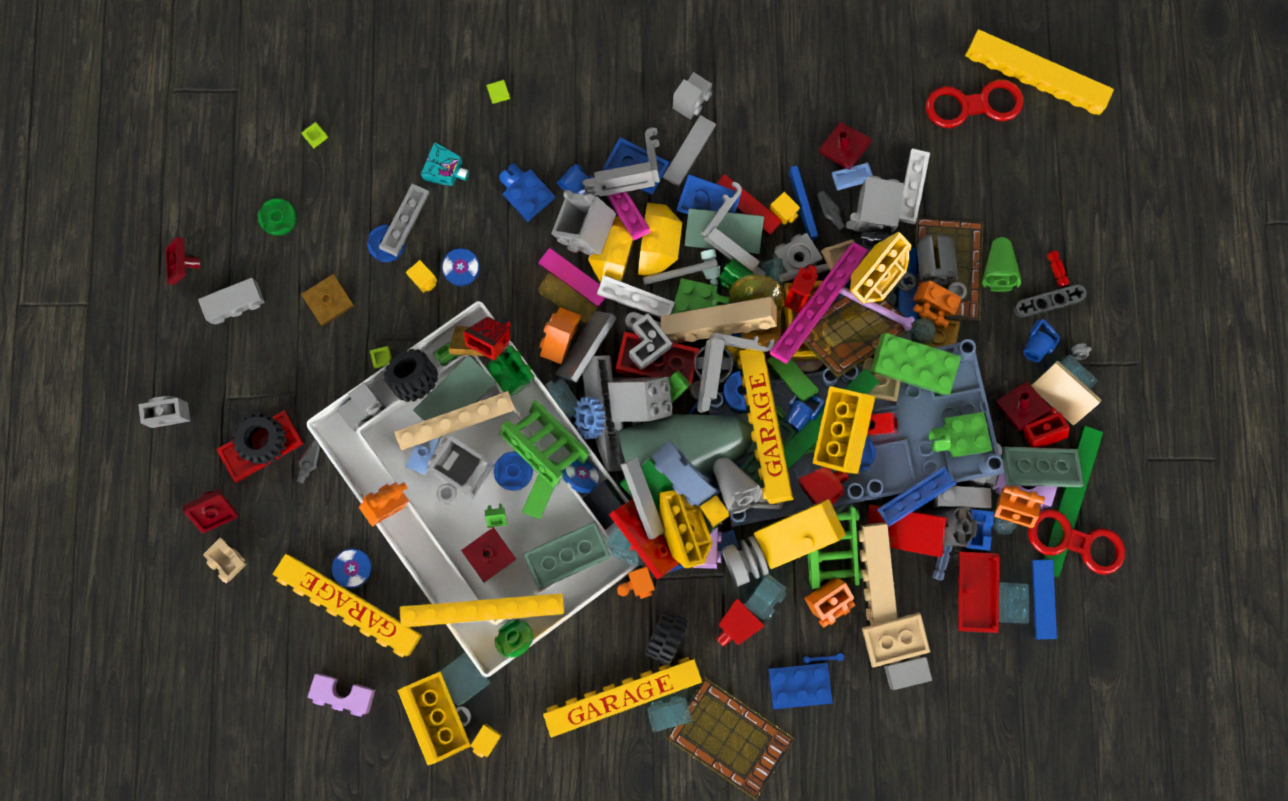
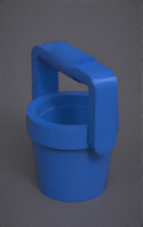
M1037 320L1029 332V341L1023 354L1030 361L1040 362L1047 353L1053 352L1060 341L1059 334L1046 320ZM1042 326V328H1043L1049 335H1047V334L1044 333V332L1038 331L1039 327Z
M817 394L809 399L819 403L815 411L800 402L799 398L795 395L789 403L791 409L784 422L797 432H800L810 420H816L825 407V402Z

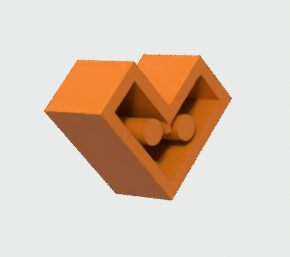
M561 307L557 313L552 314L550 322H547L544 328L546 336L542 338L539 346L542 349L541 357L562 364L567 356L571 339L577 331L581 318L580 314Z

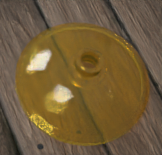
M748 275L738 279L731 286L729 292L730 304L772 297L777 311L782 313L785 308L786 293L783 287L772 278L763 275Z

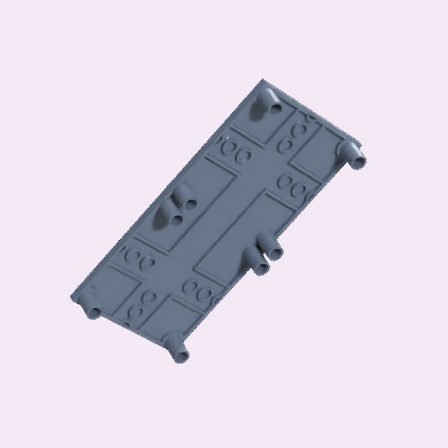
M966 339L960 343L936 347V349L961 356L950 395H941L900 382L897 402L880 399L874 400L872 414L891 412L897 414L898 434L867 436L874 444L875 459L868 469L858 472V474L847 473L849 478L841 483L844 488V494L832 504V507L902 494L944 466L956 483L1004 473L1002 468L1003 460L999 455L975 353L976 345L973 340ZM864 362L853 364L840 374H837L832 368H827L824 371L805 375L818 388L817 395L826 404L829 386L844 389L862 372ZM782 379L771 381L775 408L780 406L787 415L791 409L789 403L795 394ZM742 387L737 392L740 395L747 394L746 387ZM724 391L717 392V398L710 401L709 415L738 416L745 414L730 410L723 398ZM809 399L804 402L813 411L819 406V403ZM749 405L746 406V413L751 412ZM984 412L992 451L952 458L947 450L940 452L932 450L930 444H933L936 440H929V431L933 428L943 427V419ZM871 422L870 428H874L875 422ZM752 453L746 454L734 463L736 465L738 463L744 464ZM815 453L804 454L788 470L794 500L783 502V509L748 508L740 513L733 514L730 512L732 527L790 516L804 510L805 507L813 506V503L799 486L798 479L823 468V466L812 464ZM829 468V469L832 471L833 474L838 471V470H834V469Z

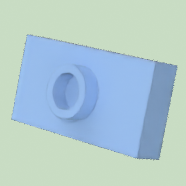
M868 163L853 166L851 170L842 169L832 172L837 190L863 184L866 177L873 176Z
M440 438L416 445L406 468L425 475L429 467L428 462L434 455Z

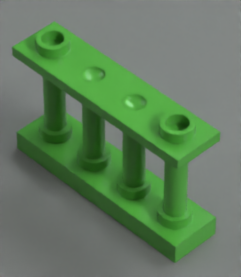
M534 400L529 410L530 414L516 425L512 424L509 420L505 421L501 426L499 435L554 488L561 480L563 475L561 471L576 459L583 465L590 452L543 405ZM537 419L544 427L530 438H526L520 431ZM548 433H551L557 441L543 452L538 450L534 444ZM564 446L571 454L557 465H554L548 457Z
M848 504V512L836 513L839 521L849 520V531H845L846 536L841 540L850 539V550L822 553L816 550L808 554L809 584L812 589L820 588V582H823L824 579L852 577L855 585H859V579H862L861 567H858L856 530L859 512L852 504ZM851 558L850 570L825 572L819 570V563L822 560Z

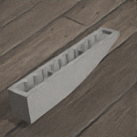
M593 356L583 371L585 397L599 399V404H603L602 410L605 411L603 418L606 419L603 422L605 429H601L602 435H598V438H595L606 471H621V464L624 463L619 430H616L615 422L611 418L608 383L613 382L610 356Z

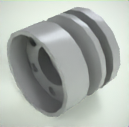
M753 536L747 538L749 547L744 540L740 541L742 549L740 551L734 544L721 549L728 570L737 587L750 582L748 572H752L756 579L759 578L758 568L763 576L769 574L767 560Z

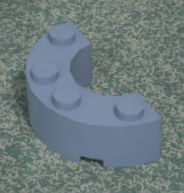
M670 440L652 456L656 462L654 464L655 468L661 474L664 473L674 484L672 486L679 495L683 493L686 496V500L692 506L695 504L701 506L721 493L717 481L708 473L703 475Z

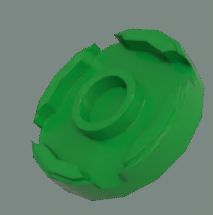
M281 198L266 201L258 212V222L261 228L274 236L290 232L297 220L294 207Z
M511 620L499 629V634L495 637V647L501 655L507 658L520 656L532 644L533 630L526 621Z

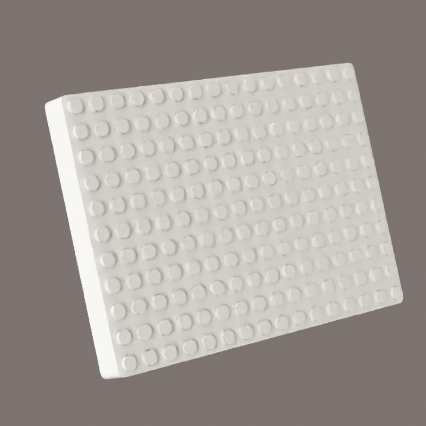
M475 302L410 348L423 351L436 367L438 381L435 383L434 389L468 355H458L455 360L449 361L448 365L441 366L433 352L448 342L451 343L456 326L471 327L485 317L494 319L482 302ZM509 341L507 346L503 349V351L500 354L507 353L506 349L511 345L515 348L516 351L517 349L513 345V343ZM469 355L495 381L485 367L492 359L486 356ZM384 366L363 382L373 390L386 409L360 426L356 431H353L337 411V409L351 400L348 394L355 389L353 388L309 419L307 427L361 504L363 497L371 492L373 494L379 492L378 490L385 484L390 486L395 482L398 485L404 482L407 485V489L403 492L409 499V503L404 509L376 525L432 604L563 593L565 614L446 624L482 676L489 677L515 659L501 655L495 647V637L498 636L499 629L505 623L514 619L526 621L532 628L534 635L531 647L628 575V573L644 563V561L635 549L631 551L630 547L632 545L615 523L604 530L582 500L588 493H581L572 489V485L569 482L566 483L563 476L559 484L555 486L540 520L522 513L539 474L534 468L532 480L521 490L510 491L501 487L494 478L493 467L474 498L469 497L456 488V500L450 504L442 503L437 497V490L441 485L449 483L429 469L423 475L406 468L415 446L401 451L394 431L423 421L413 409L424 398H419L414 402L412 400L409 402L400 400L384 381V372L386 371V366ZM532 370L531 372L535 377L530 380L531 383L520 393L510 396L515 410L444 435L440 438L434 453L435 455L439 453L441 442L444 438L448 439L451 435L490 460L495 466V462L503 454L515 451L499 435L502 424L509 420L512 424L516 425L530 414L531 405L534 400H537L590 452L587 460L599 472L600 482L598 485L608 478L625 503L628 502V499ZM496 382L479 401L504 392ZM536 419L520 432L526 438H530L544 426ZM548 433L536 442L534 446L543 452L555 443L557 439L551 433ZM562 446L550 455L548 459L560 463L571 453ZM453 451L443 465V468L449 471L459 454ZM501 503L503 508H505L507 526L494 528L517 560L483 583L461 550L491 529L487 527L485 510H488V505H491L492 509L499 508ZM595 521L612 558L538 590L523 553Z

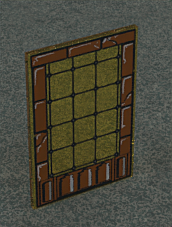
M917 217L915 249H917V243L920 239L932 235L936 269H940L937 234L948 235L954 240L959 279L957 281L956 278L948 280V285H942L941 287L947 289L951 283L961 282L965 285L967 293L960 301L955 315L944 318L980 321L984 222ZM917 256V288H918V286H919V284H920V278H919L920 274H919V265H918V256Z
M843 295L832 302L803 343L839 378L875 354L881 334L888 333L901 337L908 331H905L901 324ZM886 297L883 301L875 302L906 317Z
M707 678L703 680L695 691L690 702L666 737V739L754 800L758 798L763 788H765L768 780L794 741V738Z

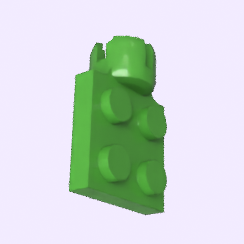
M681 278L671 314L731 304V300L729 297L717 294V286Z
M984 412L943 419V427L933 428L929 431V440H936L933 444H930L932 450L935 452L947 450L952 458L992 451Z

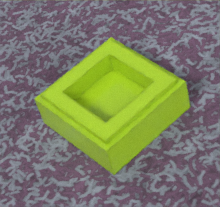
M504 80L487 85L492 104L510 99Z
M316 122L301 132L313 149L328 138Z
M389 346L370 350L375 370L383 368L392 359Z

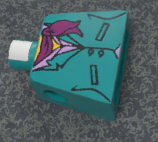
M434 142L421 176L427 182L453 186L456 178L466 181L469 170L461 167L462 160L460 156Z

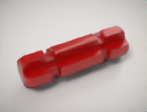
M1058 251L1048 253L1047 257L1052 262L1051 267L1055 278H1058V286L1064 287L1068 285L1069 279L1068 276H1065L1066 271L1062 261L1059 260L1060 255Z

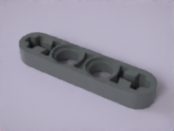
M1073 285L1023 299L1014 306V313L1019 318H1026L1073 305L1084 300L1087 294L1086 289L1081 285ZM1075 291H1076V292H1080V294H1081V295L1078 296V297H1077V296H1072V297L1069 298V296H1068V295L1074 293ZM1056 294L1063 297L1064 301L1062 304L1055 302L1054 296ZM1038 299L1045 301L1046 307L1044 309L1037 306L1036 302ZM1021 306H1032V308L1027 309L1025 313L1024 311L1019 310Z

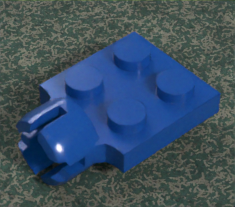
M511 164L508 166L507 171L503 170L499 175L500 181L506 186L503 196L527 222L532 220L556 198L531 169L525 173L516 164Z

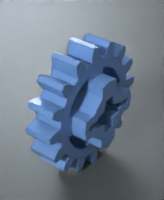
M583 397L581 401L577 402L578 407L574 408L576 414L573 415L576 418L574 425L577 426V432H580V436L584 437V439L598 438V435H602L601 429H605L603 422L606 419L603 418L605 411L602 410L603 404H599V399H595V397Z

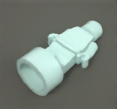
M715 249L701 252V258L705 262L715 260L717 257ZM720 266L702 270L705 278L710 280L711 285H718L716 278L720 277Z

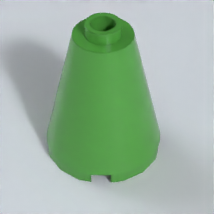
M999 237L992 242L983 274V287L989 286L991 291H1011L1013 286L1017 285L1018 288L1021 285V275L1012 243L1005 237Z

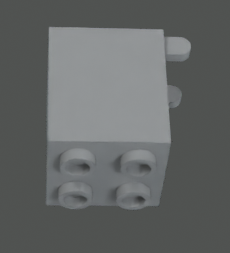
M878 176L866 177L860 189L857 213L850 215V220L852 221L846 223V228L856 232L879 230L885 234L894 233L898 227L904 183H900L896 179L883 180Z
M565 190L563 194L565 200L551 234L557 238L559 243L568 246L567 249L572 252L582 251L587 255H593V253L601 255L616 213L591 193L582 195Z
M669 377L629 378L608 383L611 418L615 422L616 430L623 429V421H632L633 425L640 424V421H652L672 416Z
M450 435L448 439L444 438L441 442L439 453L437 455L434 454L429 460L428 465L430 466L428 469L469 497L474 498L493 469L494 464ZM454 451L459 456L448 471L443 468V465Z

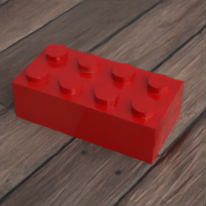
M624 332L616 365V373L636 378H670L679 370L692 384L695 371L694 360L699 352L698 348L672 343L670 350L640 371L629 357V351L642 341L636 334Z

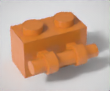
M932 281L919 284L912 300L918 303L914 306L913 311L922 318L930 319L933 324L946 328L949 321L944 319V317L955 315L962 297Z
M395 482L390 486L385 484L378 490L379 492L375 494L371 492L363 497V502L359 509L372 527L405 508L409 503V499L403 492L407 489V485L404 482L399 485Z
M1005 485L997 499L994 517L1033 528L1039 518L1040 507L1044 503L1045 497L1038 495V492L1021 490L1020 487L1015 485L1013 487Z
M647 567L628 573L630 581L619 585L617 588L620 596L628 595L629 591L633 589L635 596H640L641 599L651 596V591L655 590Z
M839 578L831 579L804 598L812 613L821 619L819 623L823 628L828 624L832 625L835 623L838 617L848 614L850 609L855 606L852 601L854 597L846 582Z

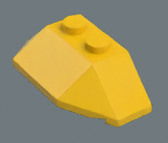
M647 203L645 222L651 232L642 236L638 275L642 276L662 273L678 260L682 222L667 205Z
M619 216L615 217L601 255L593 253L588 258L600 283L603 276L622 282L634 243Z
M900 232L876 244L852 273L850 291L861 303L883 301L907 272L911 244Z
M675 490L660 493L659 517L665 530L664 535L672 557L685 568L703 565L706 562L713 542L700 507L696 504L692 506L686 500V496L683 493L679 495Z

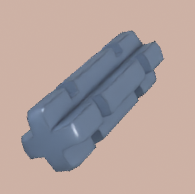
M944 546L943 556L937 557L936 570H934L932 578L940 581L944 579V571L947 568L950 558L949 553H951L953 546Z

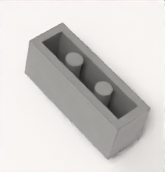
M253 278L198 299L205 319L211 324L222 323L228 317H237L243 311L257 309L260 307V304L265 303L258 283Z

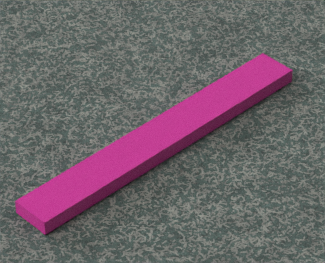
M855 242L851 243L771 349L770 355L785 364L789 362L850 280L854 270L868 255V249Z

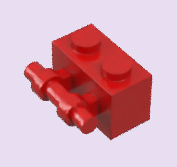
M1051 407L1052 411L1050 414L1024 426L1023 437L1029 447L1044 448L1068 438L1070 427L1061 412L1057 413L1056 409Z

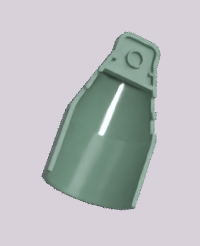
M748 413L738 416L672 414V416L619 430L625 462L635 457L638 458L640 464L649 457L655 462L652 456L670 440L703 475L708 473L711 477L715 476L713 466L718 459L729 458L734 463L757 449V443H753L751 431H754L753 424L749 423Z

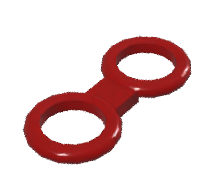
M1008 80L992 81L983 88L981 94L966 96L954 87L944 86L935 89L926 101L928 118L935 125L942 128L957 127L966 120L968 115L983 113L996 121H1008L1015 118L1023 107L1021 90ZM996 88L1009 90L1015 98L1014 108L1007 113L994 111L988 103L989 92ZM942 95L955 97L961 105L960 115L952 120L940 118L934 110L935 99Z
M1045 509L1040 511L1039 518L1034 527H1028L1030 543L1037 551L1051 556L1060 554L1066 549L1080 553L1086 566L1097 574L1107 575L1114 573L1121 567L1125 559V547L1118 534L1104 528L1092 530L1088 534L1071 528V524L1066 516L1057 510ZM1046 517L1056 519L1062 526L1063 538L1056 547H1047L1038 539L1037 526ZM1100 536L1110 539L1116 549L1114 561L1105 567L1096 564L1090 554V546L1093 540Z

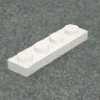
M911 149L899 215V221L915 224L917 221L930 152Z
M603 276L597 295L658 318L671 314L675 303L607 276Z

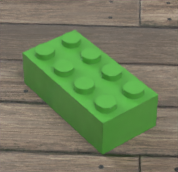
M884 333L880 335L870 372L941 395H950L961 356Z

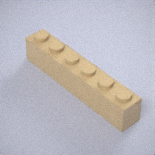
M772 297L669 314L661 316L660 329L672 343L676 344L710 339V335L714 333L730 336L735 333H748L759 329L766 330L771 327H777V307Z
M506 391L394 431L402 451L515 409L509 392Z
M883 522L860 525V530H858V540L862 542L860 559L861 562H864L865 568L862 569L863 581H866L867 589H864V597L869 605V608L866 609L867 620H870L871 625L897 618L887 524Z

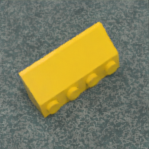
M441 672L398 690L427 765L437 763L471 746Z

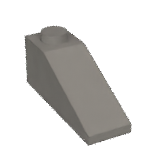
M952 486L932 499V508H992L991 488Z

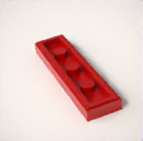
M725 174L717 182L721 186L736 190L735 187H732V182L734 181ZM742 189L737 210L743 214L764 216L762 230L770 236L781 224L782 220Z

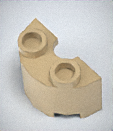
M219 538L203 554L207 559V565L213 570L217 568L220 573L218 575L219 578L225 583L230 582L247 565L242 555L235 548L229 547L222 538Z

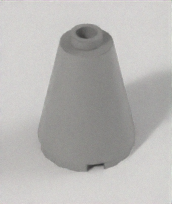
M720 458L714 463L713 471L728 511L733 514L740 513L750 508L749 504L753 500L756 503L760 499L763 492L760 486L729 458Z

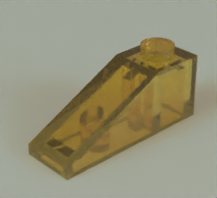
M550 273L547 274L538 287L539 293L561 308L580 314V320L586 324L597 309V307L566 283Z

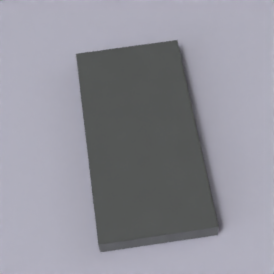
M594 311L555 375L577 382L612 327L616 317L609 313Z

